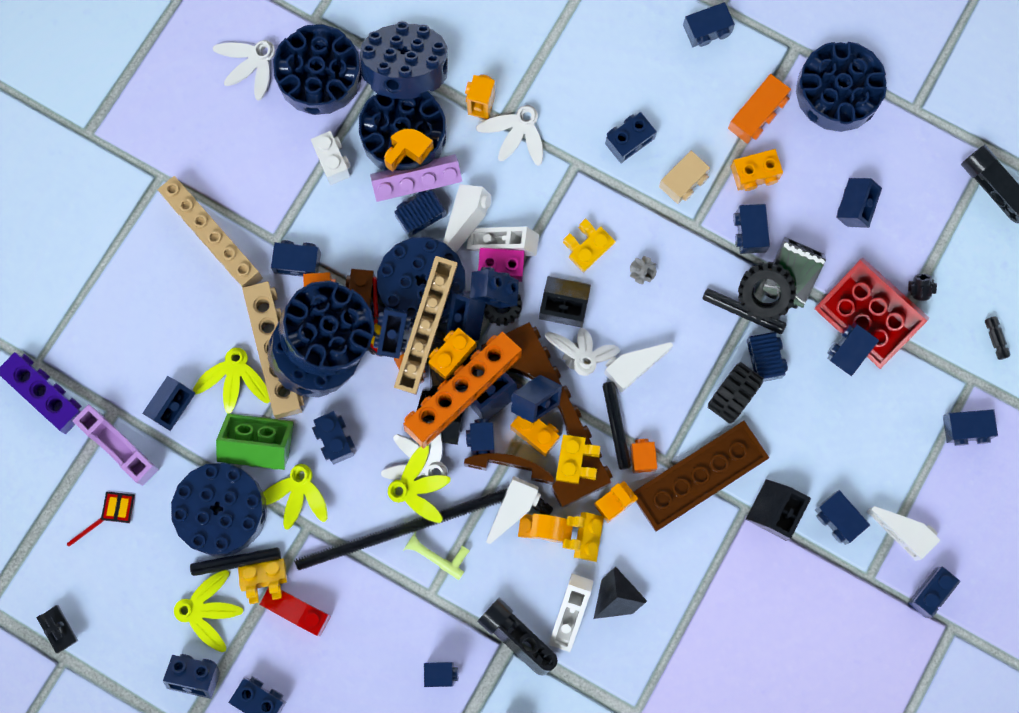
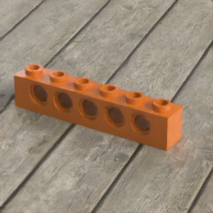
M503 331L498 336L493 335L487 341V346L482 351L477 350L471 356V361L466 366L461 365L457 368L452 379L442 382L437 388L438 392L432 397L430 395L426 397L416 412L412 411L405 417V422L403 423L404 431L423 449L521 358L522 349ZM490 355H498L500 359L491 361L488 357ZM474 370H481L484 374L482 376H474L472 372ZM458 385H465L468 389L464 392H459L455 388ZM443 400H448L451 402V405L441 407L439 403ZM427 415L435 418L431 423H426L422 419Z

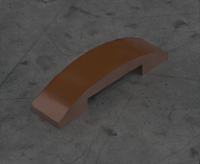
M487 453L471 456L464 460V466L486 471L489 462L532 471L531 481L553 485L554 477L544 468L514 455Z

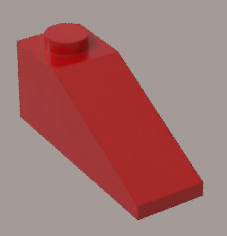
M268 587L259 605L304 630L321 637L331 615L281 590L282 598L272 600V594H270Z

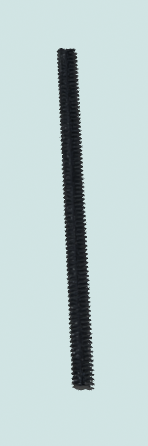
M507 488L500 490V492L492 493V495H484V498L481 496V498L473 499V501L465 502V504H457V507L454 505V508L453 506L448 509L446 508V511L445 509L439 511L443 517L441 523L448 521V519L451 520V518L456 519V516L459 517V515H467V512L468 514L470 512L473 513L475 509L478 511V509L481 510V508H486V506L491 507V504L494 506V503L495 505L497 503L500 504V502L502 503ZM419 517V520L416 518V520H411V523L410 521H408V524L407 522L405 524L400 523V526L398 524L397 527L394 525L392 529L389 527V530L387 528L386 531L385 529L381 530V533L378 531V534L375 532V534L367 535V537L364 536V538L362 536V539L359 537V540L357 538L356 541L353 539L351 543L348 541V544L345 542V544L337 545V547L334 546V548L332 546V549L329 547V550L326 548V551L323 549V552L322 550L321 553L318 551V554L315 552V555L312 553L310 556L301 557L302 559L299 557V560L296 558L294 562L298 571H301V569H307L331 559L342 557V555L345 556L361 549L372 547V545H378L383 543V541H389L391 538H399L402 535L410 534V532L413 533V531L421 530V528H429V525L431 527L432 525L435 526L437 523Z

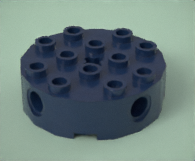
M401 21L395 25L382 27L377 31L370 32L361 45L362 77L377 94L394 99L420 97V93L437 90L447 79V45L443 37L427 25L408 24Z
M324 24L305 25L297 29L295 33L290 34L287 39L284 38L278 45L273 59L274 78L284 99L298 111L312 115L331 114L345 107L357 94L362 80L359 54L352 41L339 29Z
M831 42L824 44L810 54L798 75L796 96L799 107L810 121L823 129L838 132L858 129L871 120L886 97L887 82L884 66L871 50L859 43Z
M428 91L420 93V97L412 99H394L376 94L366 101L359 115V136L367 157L378 168L384 171L389 170L385 165L384 156L390 147L394 148L391 136L403 130V128L420 131L433 140L434 148L421 165L406 155L395 170L403 171L419 168L440 157L446 144V119L440 104Z
M412 237L397 243L384 255L377 271V290L384 308L388 307L407 311V317H411V328H413L435 256L458 263L439 325L448 321L453 293L466 292L465 270L459 256L446 243L430 237ZM425 280L426 284L418 286V281Z
M321 281L310 283L296 291L281 314L278 332L281 347L292 363L307 373L325 377L342 374L360 361L371 345L375 326L371 309L360 294L353 289L350 290L345 286L339 285L337 282Z
M279 323L268 341V361L274 374L286 389L300 396L319 398L337 391L354 375L359 364L358 362L354 367L339 375L323 377L307 373L292 363L282 349L278 332Z
M227 463L205 464L189 472L178 484L171 501V520L178 536L190 548L212 556L233 555L248 547L261 534L267 518L266 498L259 483L243 469ZM219 506L223 507V512H215Z

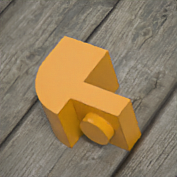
M403 129L391 136L394 148L390 147L385 153V165L393 172L406 155L421 165L434 148L433 140L414 129Z
M623 481L612 487L610 492L595 502L594 506L604 517L605 521L609 523L637 501L638 498L627 483Z
M526 514L520 519L518 537L563 543L564 539L571 540L573 526L566 525V518L544 514Z

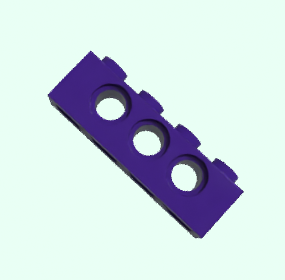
M14 352L0 366V376L60 432L67 434L76 425L73 420L81 412L80 408L82 406L74 398L69 400L65 397L66 391L59 384L55 383L52 385L48 381L50 376L41 368L37 371L32 366L35 362L26 354L21 356ZM30 372L29 379L23 382V375ZM41 387H46L45 394L39 397V389ZM62 401L61 409L54 411V405Z

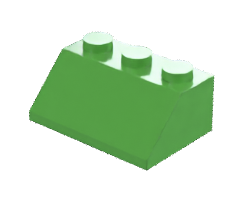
M227 413L216 439L217 462L285 470L290 453L294 421Z

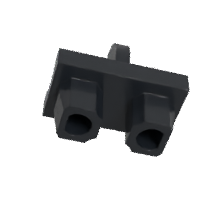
M55 605L47 612L36 617L56 654L78 642L59 605Z

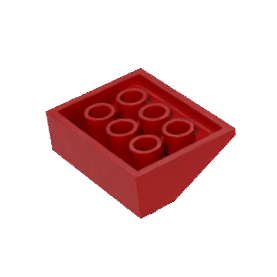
M864 258L860 259L814 308L840 333L848 324L856 323L877 338L879 341L867 358L879 369L930 318Z

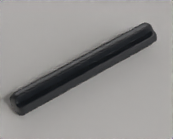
M707 288L702 297L704 301L771 331L782 334L786 328V322L779 319L775 320L773 318L771 321L761 319L759 321L753 315L750 317L748 312L742 309L741 302Z
M606 382L603 383L602 387L618 467L620 470H625L631 467L615 383Z
M276 547L191 563L190 572L191 575L197 576L281 559V551Z

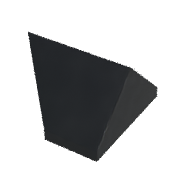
M617 567L613 568L601 580L593 619L634 614L647 602Z

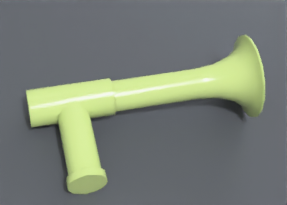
M416 531L403 549V551L410 549L420 553L458 580L464 574V571L459 566L470 552V550L461 546V549L451 563L421 544L416 537Z

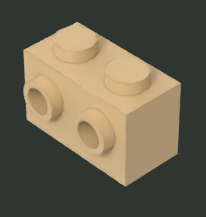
M691 150L661 180L659 188L677 204L682 200L686 202L694 194L693 189L697 185L701 187L708 180L710 167Z

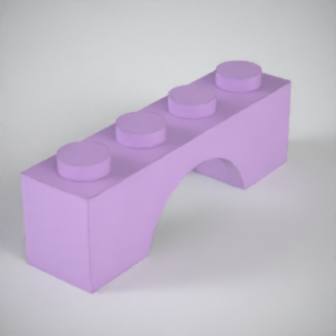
M455 154L434 159L429 164L415 169L394 170L393 172L385 170L370 174L376 202L462 182Z
M89 404L73 420L137 484L144 486L159 470L99 411Z

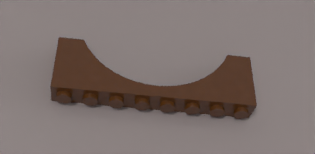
M530 322L505 333L522 349L521 358L507 371L521 374L531 380L542 375L562 385L559 380L561 374L556 365L552 367L549 361L551 358L550 352L546 346L542 347L539 341L541 335L536 326L532 328ZM486 343L481 345V350L487 346ZM490 355L488 357L491 361L500 359L498 355ZM562 386L560 404L557 407L563 417L567 435L586 438L585 445H592L589 439L592 437L587 425L583 426L580 422L581 413L576 405L572 406L569 400L572 396L567 386ZM601 452L599 458L583 455L581 467L597 469L596 480L580 478L579 484L555 481L551 489L561 509L611 484L610 479L613 476L608 466L602 465L600 458H602Z

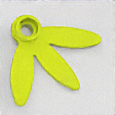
M241 348L230 349L226 353L225 361L207 370L193 388L196 394L203 393L217 384L226 375L223 387V403L226 413L230 414L238 399L240 377H242L247 387L257 398L264 403L270 402L265 383L247 365V353ZM234 355L240 356L238 361L232 360Z
M427 445L424 449L419 447L404 469L401 480L391 482L387 492L392 501L397 503L405 501L411 509L423 518L440 523L443 520L440 512L434 505L418 496V494L431 493L442 489L450 483L451 479L449 476L435 475L415 481L426 464L429 454V445ZM398 487L403 489V493L400 496L396 494Z
M306 464L295 465L290 472V478L275 483L263 492L266 498V505H270L291 491L283 519L284 529L286 530L290 529L296 522L303 506L304 494L316 517L322 522L328 519L325 500L318 488L311 482L312 470ZM301 471L305 473L304 479H301L299 476Z
M227 570L218 572L206 579L196 589L190 599H182L174 607L176 619L180 622H189L197 636L209 647L219 652H225L227 649L218 632L203 618L225 619L243 613L241 607L229 603L212 602L204 604L226 582L230 574ZM184 606L188 608L186 615H183L181 612Z

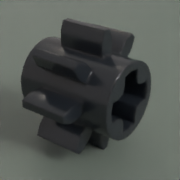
M917 274L913 281H909L908 291L911 292V296L913 295L914 299L927 301L932 297V294H936L937 283H934V279L928 274Z

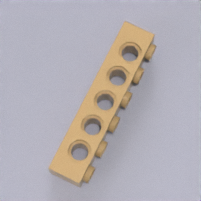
M175 176L157 189L167 203L242 288L255 285L263 279L254 265Z
M435 256L396 378L395 389L417 395L458 266L457 262Z
M268 281L243 287V295L275 419H280L302 413L301 406L305 405L303 396L292 391L287 397L279 396V392L284 386L279 382V378L274 374L268 361V341L274 330L271 333H265L263 330L268 324H272L276 328L282 314L280 308L276 309L274 302L278 300L275 287L271 288ZM261 304H269L267 311H258Z

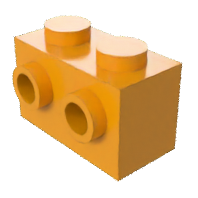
M483 74L479 76L473 75L472 82L468 81L465 94H467L468 115L489 119L495 99V80Z
M776 149L734 159L730 166L738 191L743 189L751 191L762 184H766V186L776 184L783 174Z
M459 327L455 332L451 330L444 338L445 343L440 349L436 347L428 357L430 359L428 362L429 366L447 381L477 347L476 342Z
M517 416L510 425V429L544 457L549 454L560 440L559 430L550 423L546 425L540 419L532 423Z

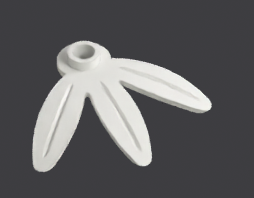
M268 40L259 41L255 46L236 42L214 45L212 49L217 54L231 58H247L229 73L224 80V86H232L243 81L257 68L254 81V95L257 101L262 100L270 83L269 61L275 55L274 45ZM268 48L267 54L263 55V50Z
M524 105L518 109L516 115L496 116L476 126V131L481 133H495L513 127L500 148L499 161L506 160L515 152L525 134L527 148L533 162L537 166L542 164L543 145L540 135L534 126L538 119V113L533 106ZM527 112L531 113L529 120L524 119V114Z
M580 328L577 334L578 348L573 342L562 335L552 332L545 333L548 341L575 359L574 369L582 376H588L593 373L597 366L596 363L607 361L620 352V348L616 345H604L592 351V337L584 328Z
M440 433L428 444L429 455L426 464L416 479L435 476L434 468L440 470V475L447 476V467L441 462L443 441ZM399 434L393 436L397 446L409 458L421 447L405 436ZM407 464L386 468L381 471V476L387 479L401 480Z

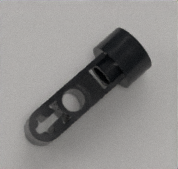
M984 144L960 165L980 184L1011 221L1019 223V184Z
M499 597L477 622L491 635L494 633L536 674L541 676L547 675L557 665L556 654L512 613L513 610ZM512 627L514 630L509 634L507 630ZM523 642H528L532 647V651L525 650ZM538 652L539 654L534 658L533 655ZM544 659L547 661L546 666L542 665Z

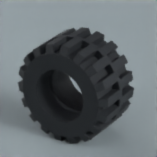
M760 262L756 266L753 265L745 272L740 281L738 299L742 304L741 307L748 312L750 317L752 315L755 316L756 320L766 319V321H771L773 318L777 320L781 315L787 314L788 310L793 306L796 295L795 280L790 275V271L788 269L785 270L783 265L779 263L776 265L773 264L774 262ZM763 279L775 281L781 289L778 300L772 303L759 301L754 295V286L758 281Z
M742 362L736 364L708 402L707 408L729 424L733 423L761 387L763 377Z

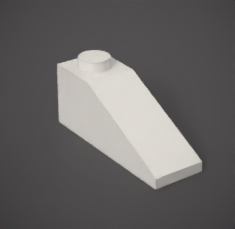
M459 185L443 241L455 253L484 219L491 205L492 195L484 187Z
M529 227L475 228L468 237L467 250L480 252V248L523 250L524 256H537L539 234Z
M669 342L622 354L619 358L614 356L605 364L607 368L604 374L611 382L615 383L617 389L622 393L670 352L674 345Z
M512 477L486 543L491 544L526 515L530 511L531 506L536 507L541 494L537 493L539 486L518 477Z
M876 506L866 511L915 561L922 560L941 541L937 537V531L930 525L926 526L924 523Z
M571 574L548 645L571 652L591 594L593 580Z

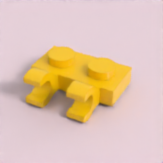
M586 218L578 227L588 237L581 245L570 233L563 239V244L572 251L568 258L583 273L616 243L601 226L595 230Z
M563 434L556 481L579 484L580 478L596 480L597 469L581 466L583 455L599 458L601 446L585 445L586 438Z
M581 512L580 517L567 516L566 525L577 527L578 533L577 539H564L562 548L574 550V558L597 562L604 517L588 512Z
M284 558L238 567L239 586L242 592L246 591V598H249V604L259 603L258 588L268 586L269 592L272 594V600L282 598L280 584L287 583Z

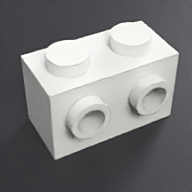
M331 131L310 139L330 186L350 178L348 168H351L347 156L342 157L339 151L342 149V145L338 136L333 137Z

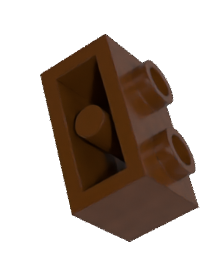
M351 269V274L346 276V287L360 294L372 312L374 271Z

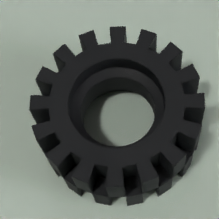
M520 293L518 294L517 306L510 307L504 313L497 312L492 305L485 304V318L489 319V322L492 324L496 323V326H500V324L508 326V323H514L522 310Z

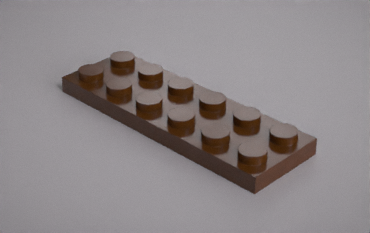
M742 421L633 491L638 498L635 502L654 531L657 532L768 460L769 456L746 422Z

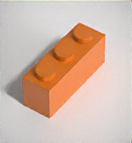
M770 74L730 121L728 129L747 144L752 139L757 140L764 131L762 127L765 123L770 124L777 116L775 111L779 107L783 109L789 102L790 98L788 95L791 89Z

